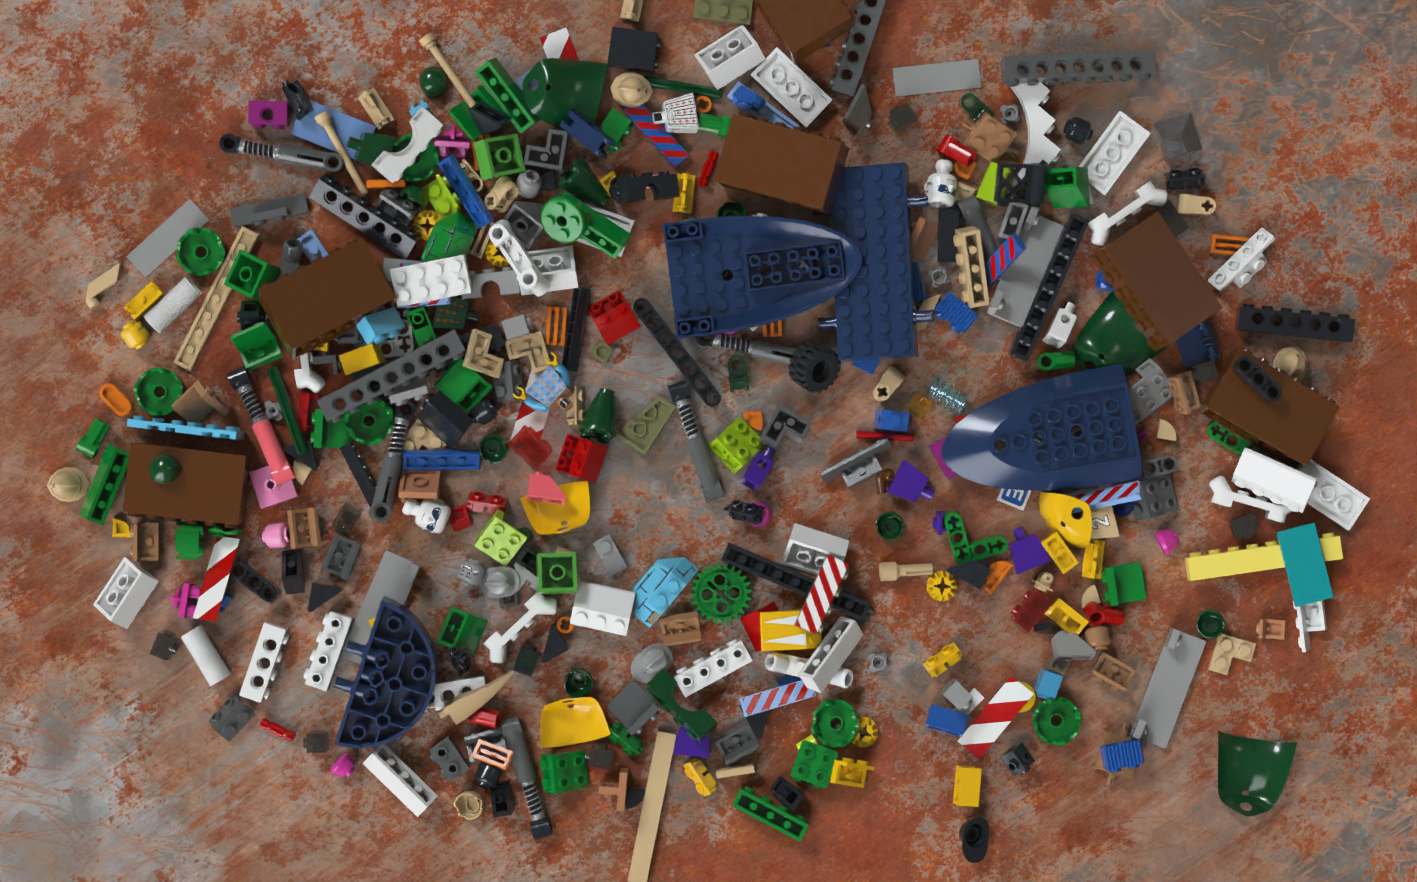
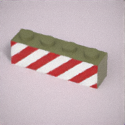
M826 555L795 621V626L814 635L817 632H822L826 623L823 619L826 614H830L834 606L831 604L833 597H838L842 589L839 586L842 579L846 580L850 572L847 569L849 564L833 556Z

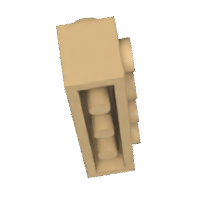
M974 226L955 229L953 241L958 250L956 262L958 266L960 265L958 278L963 288V291H961L962 302L970 308L990 305L980 229Z

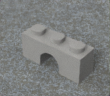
M512 267L502 268L501 272H495L494 269L483 270V274L469 271L473 292L462 294V299L483 298L482 288L487 282L491 281L499 285L502 296L521 294L519 281L516 278L518 275Z

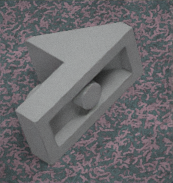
M516 562L514 567L520 579L517 591L520 590L527 580L530 581L528 585L537 591V575Z

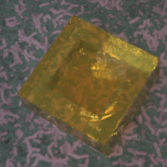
M916 392L912 396L906 410L923 420L932 402Z

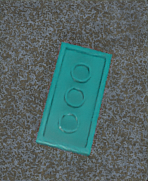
M1315 523L1276 532L1295 607L1333 598Z

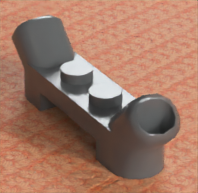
M290 238L284 242L279 265L281 269L276 281L281 275L291 274L302 265L303 243L301 241ZM266 314V316H265L266 322H267L269 325L273 326L272 323H271V321H270V319L268 318V316H267V314Z

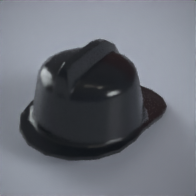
M975 817L967 820L959 830L963 855L971 863L980 862L987 853L989 825L984 818Z

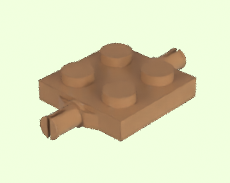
M987 112L975 123L967 118L962 121L961 125L970 129L969 135L963 144L988 161L996 163L1005 152L1013 158L1018 154L1017 150L1010 147L1017 132Z
M1123 722L1120 733L1104 731L1101 745L1132 739L1128 736L1131 724ZM1099 749L1094 768L1109 774L1105 785L1113 787L1116 776L1132 779L1135 768L1128 769V766L1122 767L1121 771L1114 773L1104 769Z

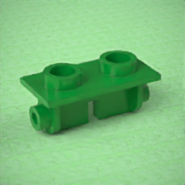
M615 722L611 726L612 728L609 729L611 735H608L609 740L614 744L620 745L627 756L637 757L640 754L639 752L645 747L643 742L635 735L628 739L626 737L629 733L627 728L622 723Z

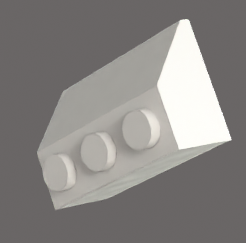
M743 24L694 54L717 90L766 60L757 42Z
M573 245L527 252L541 274L550 282V289L547 292L578 288ZM519 283L521 296L534 294Z
M794 523L781 564L817 575L826 555L844 561L849 540Z
M124 557L93 605L108 620L128 629L159 581L151 573Z
M579 580L570 624L626 636L636 592Z

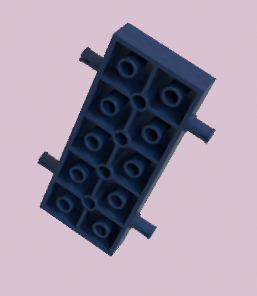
M905 162L844 167L830 214L831 227L853 241L861 252L862 264L856 277L846 288L835 295V317L818 318V323H820L818 324L819 330H837L838 360L841 362L918 357L917 323L934 322V310L916 311L911 207H928V202L925 201L928 200V195L910 196L909 166ZM813 211L814 216L824 215V213Z

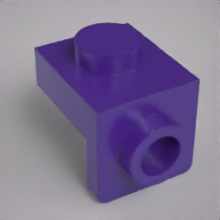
M936 511V516L932 518V528L936 530L938 535H942V532H947L943 517L948 511ZM951 516L949 521L952 523L953 528H957L955 519L958 518Z

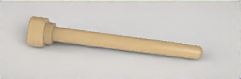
M428 33L419 40L423 48L431 51L471 108L476 102L437 48L434 35Z
M328 110L315 116L317 124L325 128L338 154L342 157L343 163L359 192L363 196L367 195L368 190L330 123L332 121Z

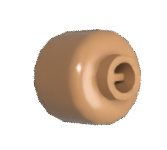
M1090 624L1089 628L1084 631L1085 642L1096 652L1108 649L1107 646L1110 645L1111 639L1106 626H1093Z

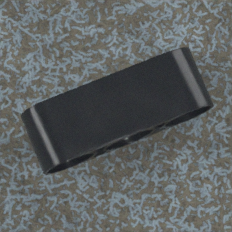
M939 207L938 262L957 263L956 254H958V250L954 245L953 236L955 235V229H959V208Z
M1244 356L1233 363V372L1263 401L1272 403L1281 398L1282 388L1251 358ZM1240 362H1244L1247 365L1246 371L1240 369ZM1254 375L1261 378L1260 385L1254 382ZM1269 388L1274 390V398L1268 395Z
M239 561L232 565L231 576L266 602H272L279 598L280 588L249 564ZM237 565L244 567L242 576L238 575L235 571ZM253 576L258 577L260 580L258 587H254L251 584ZM268 588L274 589V598H269L266 595Z

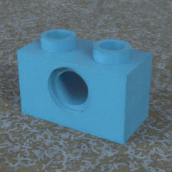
M1040 667L1033 687L1037 692L1036 695L1047 700L1050 697L1056 698L1063 676Z

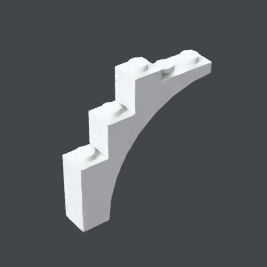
M1018 68L1020 74L1026 75L1024 69ZM1020 83L1018 86L1010 87L1020 101L1028 128V146L1023 164L1040 162L1047 165L1049 163L1054 164L1060 157L1058 153L1061 149L1045 137L1044 134L1048 135L1054 129L1053 123L1055 119L1038 106L1039 104L1043 106L1049 99L1047 94L1050 90L1042 83L1034 86ZM1022 168L1019 171L1018 176L1020 179L1025 176L1026 168ZM1014 179L1011 185L1012 188L1018 184L1016 179Z

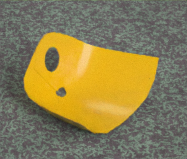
M588 481L557 485L566 495L564 505L526 500L527 495L521 497L520 501L533 529L540 535L559 534L584 525L590 516ZM563 521H567V524L561 525ZM568 527V528L565 529V530L557 531V530H559V529H561V528Z
M1041 492L1039 499L1040 514L1050 530L1057 532L1066 545L1073 548H1085L1092 534V517L1089 505L1082 500L1068 495ZM1075 507H1080L1083 510L1084 514L1081 519H1074L1071 512ZM1061 521L1065 523L1066 527L1061 525Z
M592 697L567 698L547 704L542 709L540 722L541 747H560L578 744L611 735L602 708L597 700ZM574 700L572 702L562 703L564 701ZM574 704V706H573L572 708H568V706H567V705Z

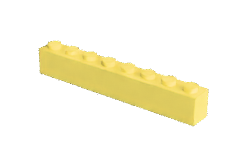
M1334 532L1322 534L1319 542L1324 562L1343 559L1340 536H1334ZM1277 541L1265 542L1266 546L1258 547V543L1246 545L1247 548L1239 549V546L1228 547V551L1220 552V549L1208 550L1209 554L1201 555V552L1189 553L1190 557H1185L1188 580L1194 581L1284 568L1280 546L1277 544Z

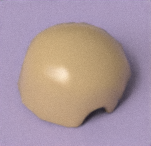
M465 791L456 797L454 807H456L459 816L473 820L482 815L485 804L480 794L475 791Z

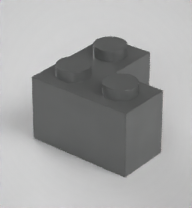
M549 129L546 148L527 145L524 165L563 172L569 133Z
M779 404L758 441L773 450L776 449L783 435L801 443L812 423Z

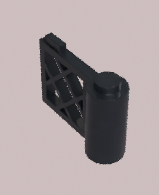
M997 163L994 202H997V206H1009V203H1029L1031 207H1041V204H1045L1049 165L1041 163ZM1004 168H1008L1011 172L1006 179L1003 177ZM1022 168H1026L1025 176L1020 179L1017 173ZM1015 177L1018 184L1012 189L1008 183ZM1006 187L1009 193L1004 198H1001V190ZM1020 187L1024 190L1023 198H1018L1015 194Z

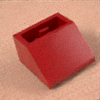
M620 289L594 303L587 309L607 345L641 327Z
M567 433L555 470L596 483L608 446Z

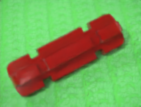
M709 151L708 160L705 161L701 177L699 176L697 181L699 186L707 187L708 178L711 177L716 164L715 161H717L719 156L718 152Z
M263 718L259 724L261 729L269 730L268 732L281 738L285 737L290 742L295 739V731L287 730L286 727L275 722L271 723L266 718Z

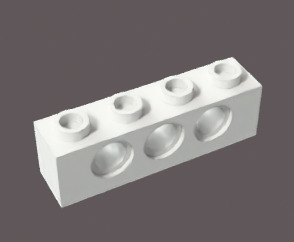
M264 622L239 696L262 703L264 699H268L271 689L268 688L270 681H274L277 670H275L276 664L280 663L283 657V652H281L282 646L287 644L290 634H287V628L270 622ZM269 639L276 642L277 646L274 650L269 649L267 646ZM262 658L270 660L268 668L261 665ZM256 676H261L264 679L262 686H258L255 683Z
M485 675L437 682L433 693L435 701L429 703L424 713L428 712L429 708H435L436 711L445 708L444 703L449 701L444 697L445 690H451L454 697L463 693L464 687H470L473 690L487 684Z

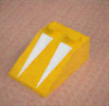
M801 609L760 612L761 651L818 648L822 642V632H817L814 635L794 625Z

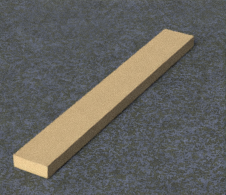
M244 226L241 227L173 363L192 371L233 290L224 285L239 249L251 253L260 234Z
M657 732L628 882H647L676 739V734Z

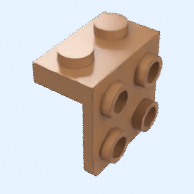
M199 380L172 404L173 410L188 422L196 423L204 419L214 408L224 416L230 411L225 405L227 401L220 394L217 396L216 392L209 385L205 386Z

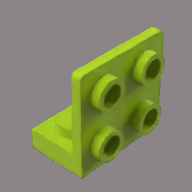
M437 174V179L422 189L426 191L428 200L443 219L462 210L460 207L462 202L455 192L451 193L450 188L452 186L447 178Z
M739 416L708 445V448L735 474L764 444L758 441L760 436Z
M498 509L477 536L474 546L502 565L507 566L526 541L527 536L503 520L504 512Z

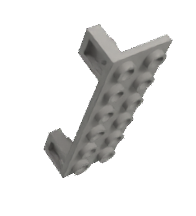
M1031 207L1028 211L1018 236L1026 246V249L1002 274L986 312L1018 327L1024 325L1063 230V225L1038 215L1039 207Z
M1150 358L1135 369L1142 379L1128 389L1135 425L1173 397L1169 389V380L1162 369ZM1075 425L1071 428L1073 436L1078 437L1081 435L1082 430L1079 426Z
M385 551L343 647L342 657L361 664V656L345 652L348 640L362 645L367 644L372 630L368 620L376 617L384 596L402 605L405 604L421 567L420 564L390 551Z
M1170 627L1129 734L1130 736L1166 748L1204 650L1205 640Z

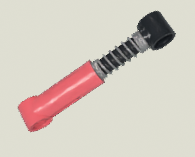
M242 366L227 373L232 388L241 395L242 403L245 404V408L248 409L247 413L252 418V430L269 464L276 484L279 486L296 478L270 420L263 416L262 408H259V403H257V399L254 397L255 394L252 393V379L245 366Z

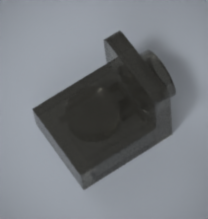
M345 503L333 520L332 528L339 535L348 537L362 512Z

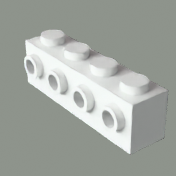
M333 610L329 614H325L322 623L325 625L324 630L318 634L316 640L319 643L317 650L313 649L310 657L312 661L311 667H307L303 677L306 679V685L323 691L329 690L354 619L353 617Z
M840 616L798 675L808 689L822 693L864 634L855 620Z
M734 639L728 642V647L723 650L717 648L710 652V657L706 659L701 657L693 661L694 665L687 669L684 666L677 670V675L674 678L684 697L686 698L753 661L743 641Z
M385 744L380 745L362 763L417 817L438 797Z

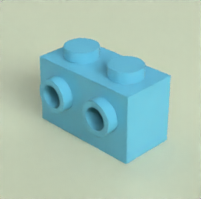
M395 307L364 316L356 325L367 345L372 343L379 344L387 338L394 339L400 335V331L405 327Z

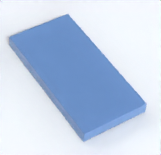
M309 100L313 110L298 121L296 119L291 134L337 152L325 128L317 124L314 118L328 110L332 121L330 123L348 156L355 159L356 150L347 147L349 137L360 139L362 132L374 134L377 127Z

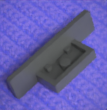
M300 194L234 207L230 209L233 226L239 227L254 223L255 226L267 224L266 221L274 220V222L286 220L285 217L305 214L309 212L306 195Z
M888 438L880 439L874 445L859 450L857 454L843 458L840 463L826 467L820 472L823 482L826 483L842 475L849 490L874 478L883 471L876 456L892 448Z

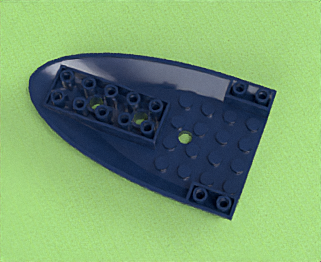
M728 216L662 224L671 284L676 339L744 330L776 322L807 311L829 300L846 288L856 277L862 264L861 252L852 240L833 229L803 220L768 216ZM802 260L810 263V267L806 271L799 268V263ZM769 265L772 269L771 273L766 276L762 275L760 272L762 266ZM725 270L733 272V278L729 281L722 278V273Z
M1122 364L1050 378L1019 388L985 403L969 413L953 427L946 436L941 451L944 462L953 472L973 482L1003 489L1064 490L1142 478L1140 450L1128 384ZM1075 425L1079 426L1082 430L1081 435L1078 437L1071 434V428ZM1036 432L1041 433L1043 436V440L1039 444L1033 441V435ZM998 439L1003 440L1005 443L1004 449L1000 451L994 446L995 441Z

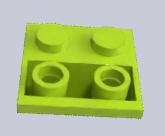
M990 162L976 193V198L981 202L997 207V202H994L997 163ZM1008 168L1003 169V177L1006 179L1011 174ZM1014 178L1008 183L1010 186L1012 185ZM1006 187L1001 190V198L1008 194L1005 192Z

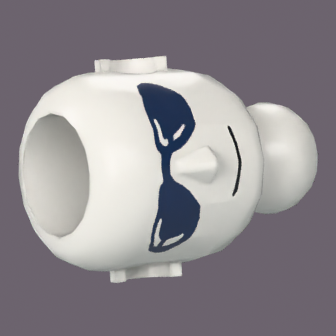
M941 159L935 164L937 172L931 174L924 185L925 194L928 195V200L925 201L932 207L948 208L955 202L957 179L950 174L953 170V163L949 160Z
M407 498L402 512L405 515L416 516L415 523L422 530L426 529L431 533L438 534L444 531L451 514V508L439 498H426L422 503L417 502L414 498Z

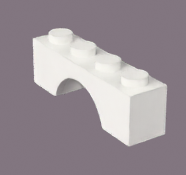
M423 107L409 121L412 127V139L409 145L402 151L395 153L383 151L372 164L391 183L398 181L403 176V171L407 166L410 167L415 162V157L428 147V142L441 132L443 124Z

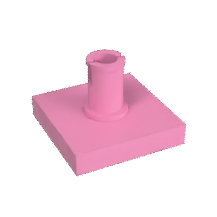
M269 466L249 472L261 509L298 497L293 479L278 486Z

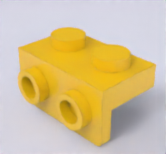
M843 757L842 761L834 760L830 782L864 788L867 770L874 771L875 767L869 766L868 761L857 760V763H854V759Z

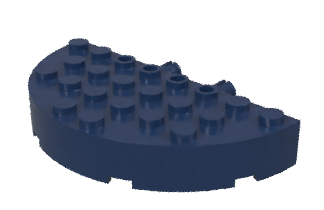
M384 596L367 644L362 645L348 640L345 652L361 656L362 659L356 679L350 681L337 676L333 688L347 691L350 695L334 743L337 746L346 748L377 747L394 741L409 731L422 717L435 690L438 673L437 657L428 631L418 617L408 608Z

